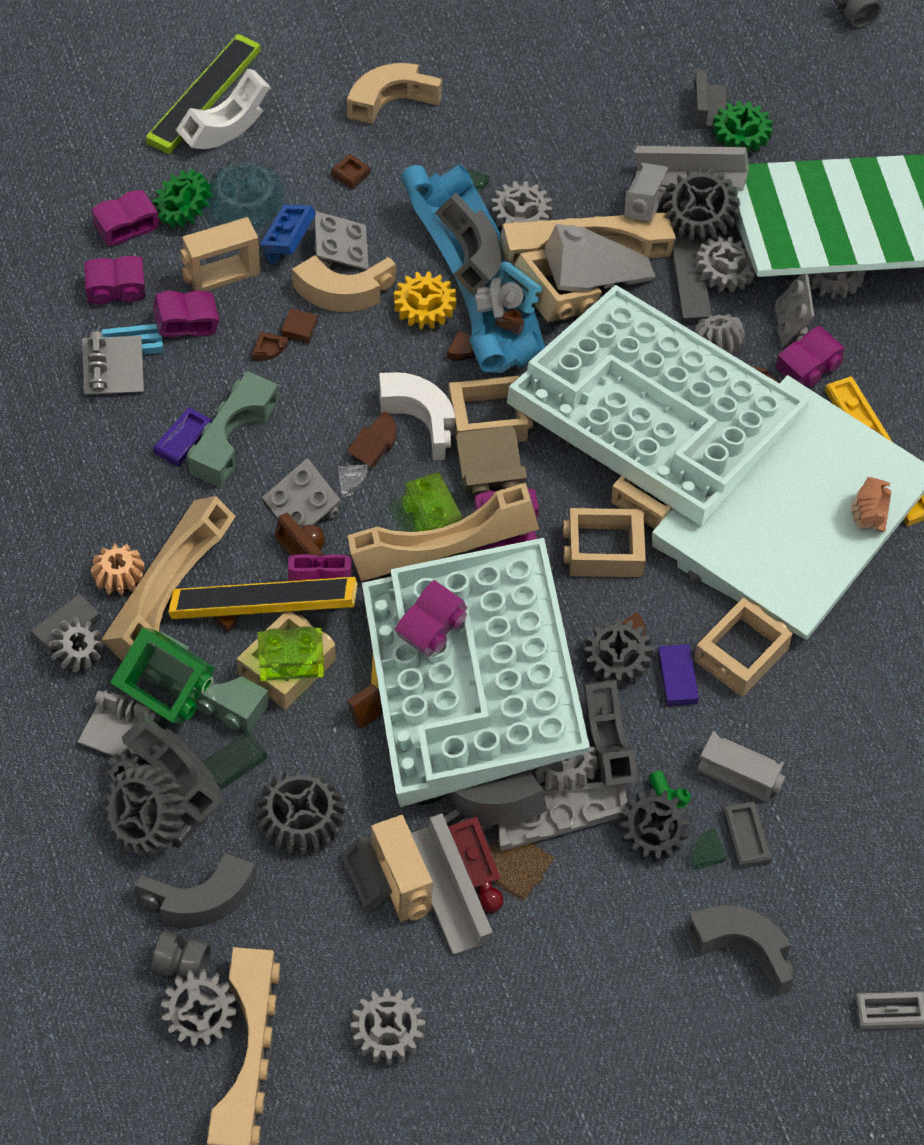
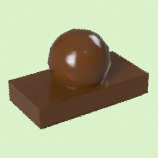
M288 512L279 516L274 537L290 556L310 554L320 557L324 555L321 550L325 545V534L321 528L316 525L300 527Z

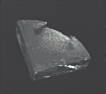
M368 464L338 466L341 497L352 495L356 489L366 482L368 478Z

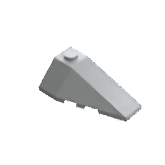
M556 224L544 248L558 290L588 292L592 291L595 286L603 285L606 289L612 288L614 283L623 282L629 285L653 281L655 278V273L648 256L583 227Z

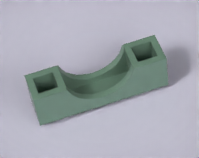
M249 371L245 373L241 380H237L234 383L228 400L226 402L223 401L219 405L213 422L206 424L198 444L192 445L189 449L187 461L189 462L190 475L219 488L223 487L236 467L235 449L227 441L229 436L242 425L265 423L279 403V386L277 383Z
M161 632V634L188 650L187 645ZM157 647L142 676L148 683L154 686L160 685L169 690L175 698H178L192 672L188 665ZM240 676L227 683H211L207 691L200 694L195 704H197L198 710L208 716L214 715L221 719L230 729L235 731L239 729L249 734L269 707L268 690Z

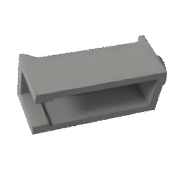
M640 163V171L638 170L629 190L626 191L624 217L652 222L666 193V187L661 186L668 172V167Z
M715 731L712 732L700 756L701 762L697 768L698 772L767 803L773 792L779 794L786 776L781 774L784 765L783 761L779 765L773 759L728 739H721Z

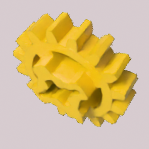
M416 272L414 279L406 276L405 284L400 282L397 284V291H394V310L399 312L400 320L408 318V326L419 323V329H423L424 324H429L430 328L434 329L435 322L444 325L445 317H453V310L456 309L455 289H450V281L442 283V275L440 274L436 278H432L431 272H427L425 277H421V274Z

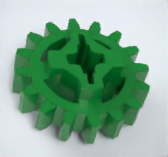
M739 100L736 106L726 103L725 109H718V114L714 116L712 133L717 135V143L724 142V147H746L748 154L751 148L758 152L760 145L767 146L768 139H771L773 121L768 119V112H760V105L753 108L750 101L745 106Z
M191 169L187 174L184 170H181L179 176L176 177L174 174H171L169 182H162L164 188L156 190L155 193L159 198L153 200L156 206L155 209L158 212V218L165 225L169 224L172 228H175L179 224L183 228L186 221L189 220L193 224L195 223V216L202 217L204 215L201 210L210 206L206 200L213 196L209 191L212 187L200 172L196 173Z

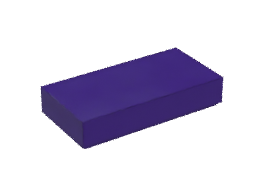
M188 407L153 447L154 453L179 467L186 459L191 446L197 445L202 438V432L206 424L212 423L213 420Z
M690 644L659 646L658 658L666 706L698 704L699 696Z

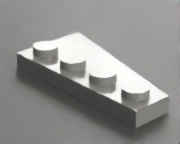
M602 782L587 783L585 787L578 783L575 784V791L570 790L567 786L564 787L562 792H558L557 786L546 790L545 785H540L543 789L548 811L523 822L498 825L500 852L621 818L619 816L620 812L628 810L625 805L627 802L625 783L606 786Z

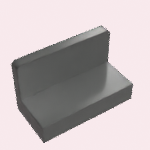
M696 69L693 85L694 128L713 129L714 116L718 114V109L726 108V86L708 85L707 70Z

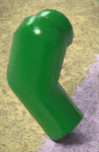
M656 771L648 776L652 789L656 791V796H660L664 790L668 791L667 799L669 801L676 797L679 798L676 805L678 809L685 808L690 802L691 796L688 790L685 788H678L677 790L669 788L663 771Z

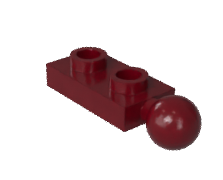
M477 816L449 826L448 828L473 887L480 890L478 899L484 912L489 914L498 912L503 906L504 898L497 888L492 887L491 883L498 881L500 875Z

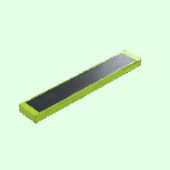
M237 34L148 133L146 143L170 154L183 140L176 129L189 108L209 110L259 54L261 45Z

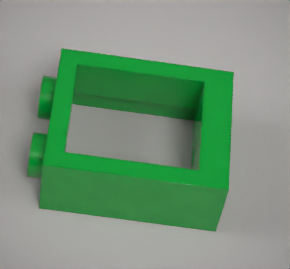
M142 627L110 683L170 722L184 723L185 720L188 721L197 709V704L195 703L200 694L206 692L213 681V676L211 675L215 667L155 629ZM157 647L194 669L172 709L136 686L138 679Z

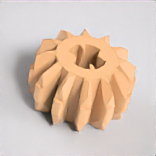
M114 543L111 550L102 547L101 555H94V566L91 569L96 586L99 589L105 588L108 595L118 591L122 597L126 589L133 592L136 588L135 584H139L145 570L144 562L140 559L139 552L137 550L131 551L128 544L118 548Z

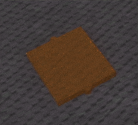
M498 838L493 846H489L500 875V879L495 881V883L524 901L536 884L543 881V874L554 860L552 855L532 843L500 852Z

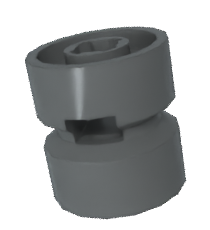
M833 0L854 28H863L870 25L881 13L882 7L878 0Z
M164 930L158 939L153 954L151 971L167 977L178 974L183 980H186L188 970H192L195 977H198L202 969H207L211 953V943L194 938L186 942L183 935Z

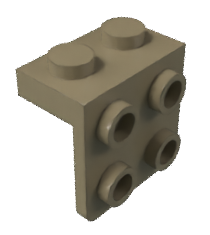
M504 426L465 431L457 434L456 443L464 492L472 491V494L477 495L488 492L490 489H506L523 484L526 481V468L521 466L514 427Z

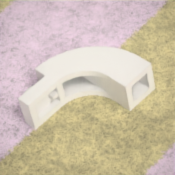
M247 69L232 94L223 103L209 110L189 108L176 131L192 148L210 149L221 146L240 136L257 120L263 112L259 104L270 89V86L255 70Z
M399 372L379 373L381 414L384 412L388 414H409L422 420L430 431L433 461L445 460V449L451 448V435H454L455 414L447 396L436 385L422 377Z

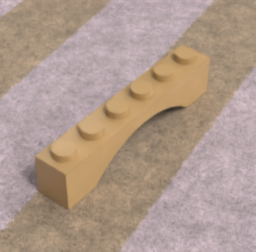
M667 212L656 213L652 222L626 218L624 215L504 223L499 241L504 262H510L515 266L521 253L545 248L556 224L583 227L648 256V258L670 257L676 238L670 218L667 219L665 217Z
M523 483L496 491L474 513L442 528L419 532H403L374 527L348 535L351 556L362 582L391 573L390 569L438 560L487 544L497 543L514 536L524 535L538 530L539 526L527 485Z
M217 496L193 501L101 639L121 661L124 660L142 627L152 628L159 632L162 614L172 596L173 589H176L194 564L221 540L236 517Z
M233 947L229 975L230 992L235 994V1000L239 1004L247 1022L248 1049L244 1065L236 1082L226 1096L211 1111L207 1145H259L261 1126H255L256 1114H263L265 1093L259 1092L260 1081H267L269 1060L263 1059L264 1049L271 1048L273 1027H267L268 1016H275L277 995H271L272 983L279 984L280 963H275L274 950Z

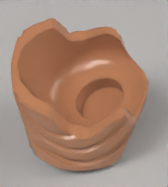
M867 477L863 486L857 492L851 503V512L854 522L859 529L872 528L874 530L886 531L891 490L885 486H890L889 482Z

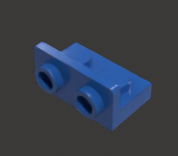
M287 204L282 206L260 243V247L270 264H276L282 254L292 255L316 215L312 206Z

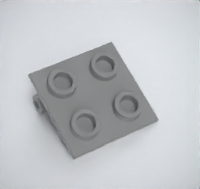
M315 211L313 231L315 232L314 250L316 257L328 269L333 262L362 270L369 269L366 225Z
M801 274L775 302V312L777 313L779 326L778 334L782 349H785L790 342L799 341L808 333L807 325L814 317L808 274Z
M95 331L90 333L89 338H82L84 395L144 392L142 336L102 337V332Z
M308 458L262 497L277 518L288 512L300 527L315 525L324 516L333 519L340 513L338 508L341 499Z
M107 689L104 692L99 690L95 697V702L98 705L77 743L110 756L115 754L121 755L126 748H129L123 743L122 736L143 715H146L157 725L162 716L134 699L118 695Z

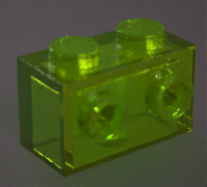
M439 471L405 483V495L402 496V503L405 511L412 513L415 519L413 523L416 532L442 528L463 519Z
M304 626L291 630L273 628L257 632L260 681L324 677L322 628Z

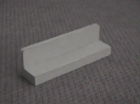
M637 146L635 150L637 172L638 170L640 171V163L668 167V172L661 186L666 187V190H669L670 183L678 184L676 179L678 175L686 178L688 169L692 174H697L699 167L702 168L703 173H707L711 167L714 170V176L722 171L725 179L730 178L732 180V187H736L738 191L744 190L749 172L746 147Z
M443 814L430 817L428 827L415 831L411 835L433 881L432 908L452 955L456 956L490 943L493 931Z

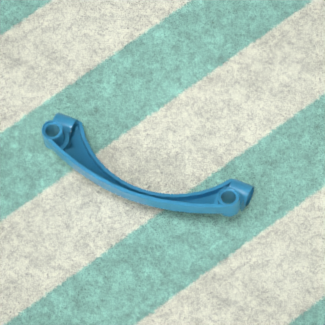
M461 164L456 165L442 176L435 173L429 178L424 167L420 165L410 166L403 171L401 179L419 218L436 242L453 274L463 265V248L456 236L436 216L435 212L455 193L462 198L475 214L480 209L483 211L500 239L501 234L473 185L470 175ZM455 277L471 320L472 335L469 342L482 371L503 373L515 364L523 368L545 348L535 311L533 314L525 313L520 308L515 307L514 309L520 311L522 319L525 320L524 330L519 335L495 325L496 317L494 318L493 311L478 313L475 294L472 296ZM492 279L489 280L483 287L491 286ZM505 307L504 312H505V311H508V310H510V309H512V308H506V307Z

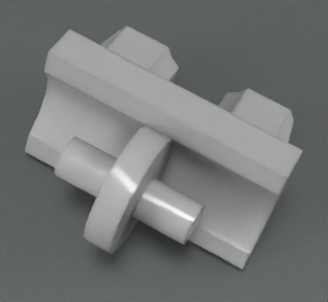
M501 277L493 278L491 286L477 288L475 299L478 313L493 311L494 318L502 317L505 307L515 308L521 304L523 300L522 288L518 284L511 282L501 287Z

